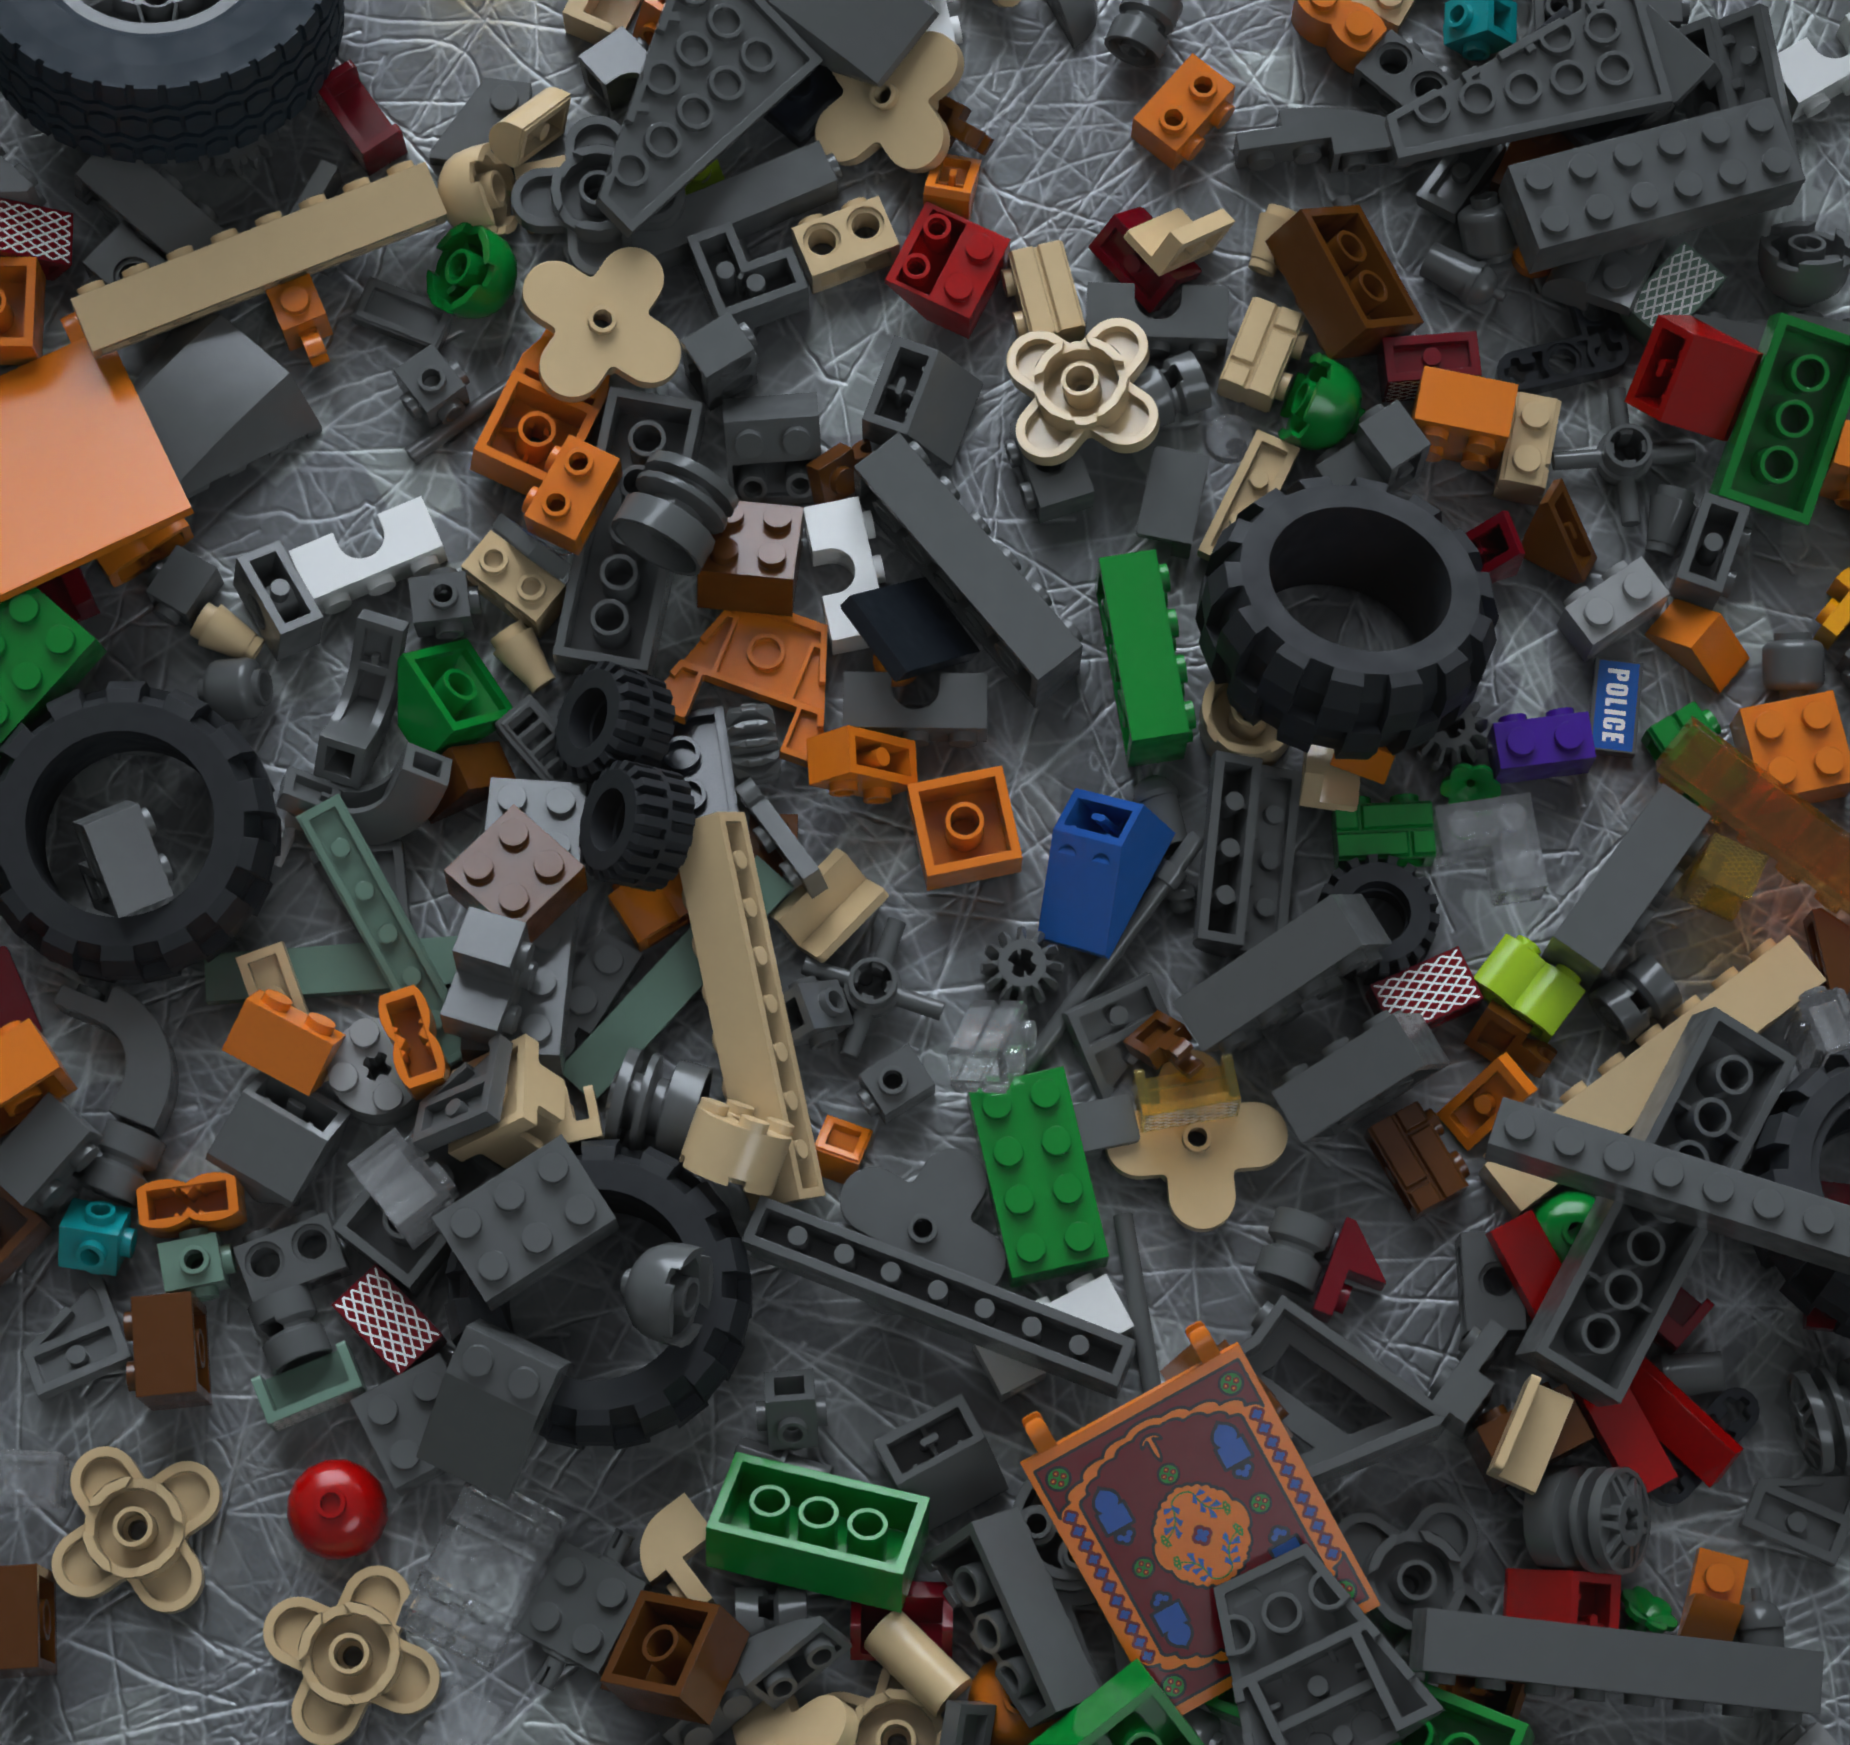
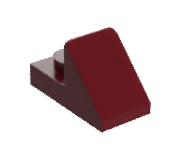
M1346 1217L1342 1224L1310 1312L1316 1319L1327 1324L1334 1311L1343 1314L1353 1287L1345 1284V1279L1378 1291H1382L1386 1285L1385 1278L1357 1221Z

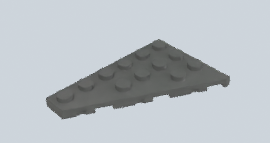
M665 0L595 205L629 238L820 66L823 59L765 0Z

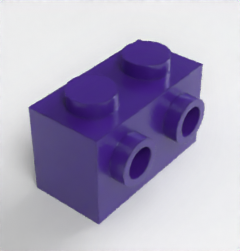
M1565 707L1546 712V717L1527 719L1526 714L1523 713L1500 717L1498 723L1492 724L1487 735V750L1493 778L1499 781L1500 784L1588 773L1596 759L1589 712L1574 713L1573 708Z

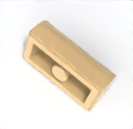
M548 87L496 123L489 133V144L494 155L501 162L516 168L564 134L571 94L556 87Z
M903 1611L901 1613L890 1612L875 1626L865 1640L864 1648L935 1718L945 1711L947 1700H956L972 1684V1678Z

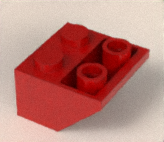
M926 201L885 278V284L926 320L969 339L1001 279V270L1007 267L1011 239Z
M1658 315L1624 402L1660 422L1721 441H1728L1763 353L1691 315Z
M1506 1568L1503 1616L1619 1629L1621 1575L1573 1570Z

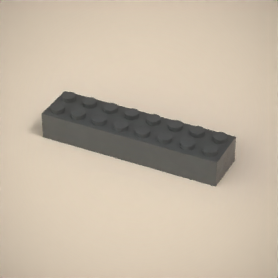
M1717 1007L1696 1013L1691 1016L1629 1136L1740 1171L1798 1058ZM1597 1196L1514 1356L1561 1385L1566 1383L1569 1390L1597 1407L1621 1404L1709 1231Z

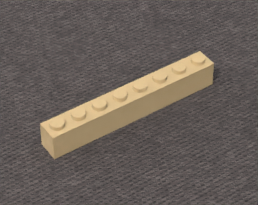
M412 160L398 163L386 170L388 176L373 182H370L369 177L354 180L342 187L344 193L326 199L325 194L310 197L298 204L300 210L282 216L281 211L266 214L254 221L256 227L238 233L236 228L228 229L210 238L212 244L194 251L193 246L188 245L166 255L167 262L150 268L147 262L134 265L121 272L123 279L105 285L103 280H97L83 285L77 289L79 296L70 300L94 359L266 293L265 290L308 273L310 275L445 223L447 212L426 162L414 165Z
M715 812L695 818L692 844L689 847L684 865H681L679 868L683 886L682 900L689 914L693 934L692 948L698 958L703 981L702 996L708 1006L713 1029L712 1043L718 1054L723 1077V1095L726 1101L727 1099H732L754 1107L753 1117L766 1121L767 1117H774L795 1126L772 1195L765 1197L788 1205L826 1196L745 812ZM744 1192L748 1198L750 1210L754 1211L761 1195Z
M1790 934L1777 944L1772 938H1769L1748 955L1753 961L1740 972L1732 966L1711 983L1715 991L1701 1001L1696 994L1693 995L1673 1012L1678 1019L1664 1029L1657 1023L1635 1040L1640 1046L1637 1050L1626 1058L1621 1052H1618L1597 1069L1602 1075L1588 1087L1581 1080L1567 1090L1559 1098L1564 1105L1553 1113L1628 1135L1631 1133L1692 1015L1717 1007L1760 1035L1817 992L1827 979ZM1487 1161L1478 1173L1513 1219L1527 1212L1562 1185Z

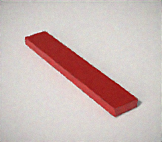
M1531 1209L1485 1235L1533 1321L1562 1263ZM1630 1387L1621 1404L1597 1407L1571 1391L1612 1467H1629L1637 1472L1646 1486L1647 1493L1678 1477Z

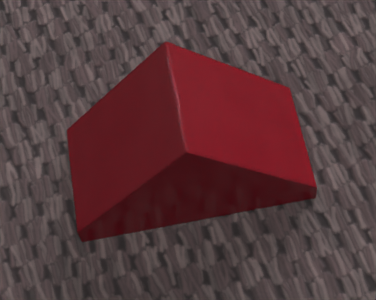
M1503 510L1465 533L1480 552L1483 564L1481 572H1489L1492 583L1517 575L1526 553L1509 511Z

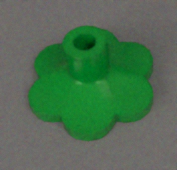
M1457 764L1451 769V775L1444 778L1440 783V793L1448 798L1449 808L1456 812H1463L1469 809L1475 813H1483L1490 808L1491 800H1495L1501 795V784L1493 778L1492 769L1486 765Z
M1635 1586L1632 1590L1626 1588L1621 1592L1620 1600L1626 1606V1613L1630 1617L1626 1624L1627 1630L1646 1632L1649 1629L1653 1633L1664 1634L1665 1631L1673 1632L1678 1626L1677 1619L1671 1614L1672 1608L1665 1600L1653 1596L1647 1589Z

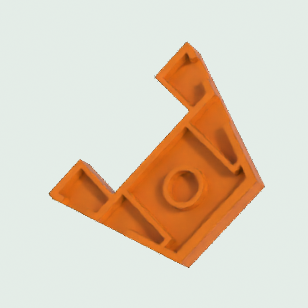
M724 610L700 636V641L684 659H680L669 671L670 675L664 681L666 689L670 690L673 696L671 705L675 706L673 721L685 724L702 682L711 683L795 713L779 751L780 759L808 768L806 739L824 733L828 625L795 613L791 617Z

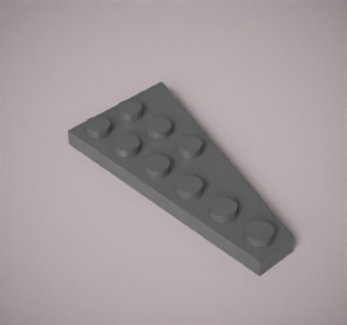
M1590 0L1579 11L1564 19H1556L1498 52L1497 57L1480 67L1475 65L1461 73L1460 78L1439 90L1434 88L1388 114L1385 120V127L1395 164L1399 166L1670 109L1673 99L1644 0Z

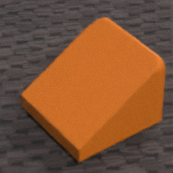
M827 1114L815 1141L822 1177L844 1184L854 1172L860 1170L873 1130Z

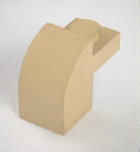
M685 1492L659 1511L648 1523L640 1544L641 1565L652 1587L669 1575L673 1581L665 1587L672 1596L714 1604L713 1597L686 1563V1561L706 1547L707 1522Z

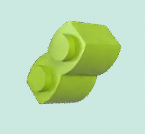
M1505 934L1474 975V979L1483 995L1484 1001L1489 1004L1491 1000H1494L1533 1026L1529 1032L1531 1035L1548 1043L1586 991L1579 985L1581 982L1580 977L1570 968L1562 964H1557L1554 967L1545 962L1539 956L1541 950L1534 942L1522 935H1517L1514 938Z

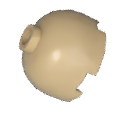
M489 142L471 146L453 154L445 162L441 170L437 188L447 212L446 220L453 228L462 222L470 223L472 226L482 225L499 236L508 235L515 231L518 221L514 215H511L510 197L515 184L511 167L501 162L492 153Z

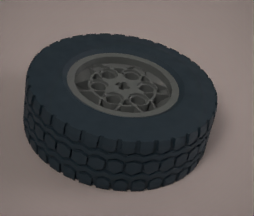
M0 0V92L6 101L8 100L10 105L25 120L29 119L32 126L47 136L52 133L56 141L73 149L77 146L81 147L84 153L102 158L109 155L112 157V160L136 163V160H143L144 164H167L168 160H176V163L199 160V156L207 155L208 158L229 153L230 148L235 146L237 149L252 144L258 141L259 136L262 134L268 136L282 127L286 118L291 120L306 107L307 100L311 101L322 88L324 80H327L338 56L344 29V0Z

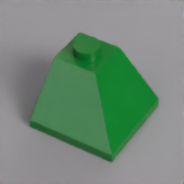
M467 638L403 653L398 658V727L409 743L440 755L449 747L475 744L496 731L495 723L513 708Z

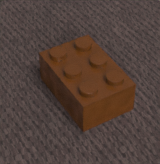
M1360 205L1300 209L1265 240L1274 257L1276 267L1283 273L1295 295L1297 306L1308 319L1316 334L1318 345L1328 358L1342 359L1378 355L1382 338L1409 336L1424 323Z

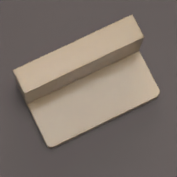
M1176 208L1130 228L1124 235V239L1158 276H1162L1212 253L1235 220L1222 208L1192 221L1182 209Z
M1311 745L1308 753L1304 752L1299 806L1355 812L1357 811L1359 801L1360 776L1330 765L1334 749Z
M835 848L818 866L828 889L812 899L804 887L800 885L769 915L795 948L820 963H824L889 897V894L883 887L866 879L849 856L838 848Z
M1531 1374L1522 1386L1486 1472V1475L1531 1495H1534L1537 1491L1574 1402V1399L1540 1385L1541 1377Z

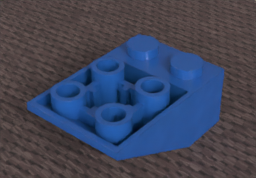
M1075 788L1053 829L1038 931L1045 933L1044 941L1109 959L1176 833L1144 804Z

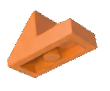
M1505 1052L1486 1067L1436 1115L1468 1152L1491 1134L1503 1097L1524 1103L1538 1091V1088L1510 1055Z
M1701 1547L1696 1550L1678 1636L1733 1641L1745 1607L1740 1604L1749 1560Z

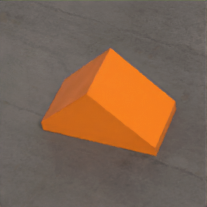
M947 154L940 165L929 171L924 185L923 206L928 201L970 221L982 160Z
M1676 598L1644 635L1718 695L1750 658L1721 613Z

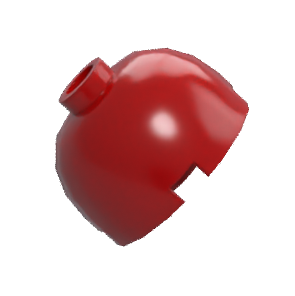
M330 1459L308 1467L295 1480L287 1499V1520L294 1538L308 1552L326 1560L348 1559L366 1553L381 1538L388 1521L387 1498L381 1482L365 1466L348 1459Z

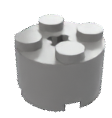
M363 1018L355 1021L352 1026L343 1032L346 1036L328 1066L329 1082L344 1108L351 1111V1115L363 1123L373 1126H386L405 1118L408 1119L418 1112L419 1102L423 1099L416 1101L408 1093L394 1065V1046L387 1036L380 1018ZM383 1064H386L390 1071L389 1075L380 1074L375 1081L371 1071L373 1068L380 1069Z

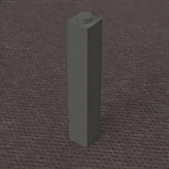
M818 140L686 195L684 212L674 225L657 231H636L632 235V247H638L650 252L657 258L663 271L690 261L687 236L731 221L738 240L838 199V181L843 179L840 166L833 153L825 154ZM568 245L561 247L565 263L570 264Z

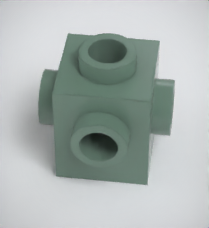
M204 1227L188 1229L179 1233L178 1240L157 1244L165 1293L192 1291L201 1302H206L219 1298L220 1290L231 1288L229 1274L237 1272L233 1247L231 1243L224 1245L222 1238L216 1232L209 1233L208 1228ZM203 1261V1264L195 1269L196 1265Z

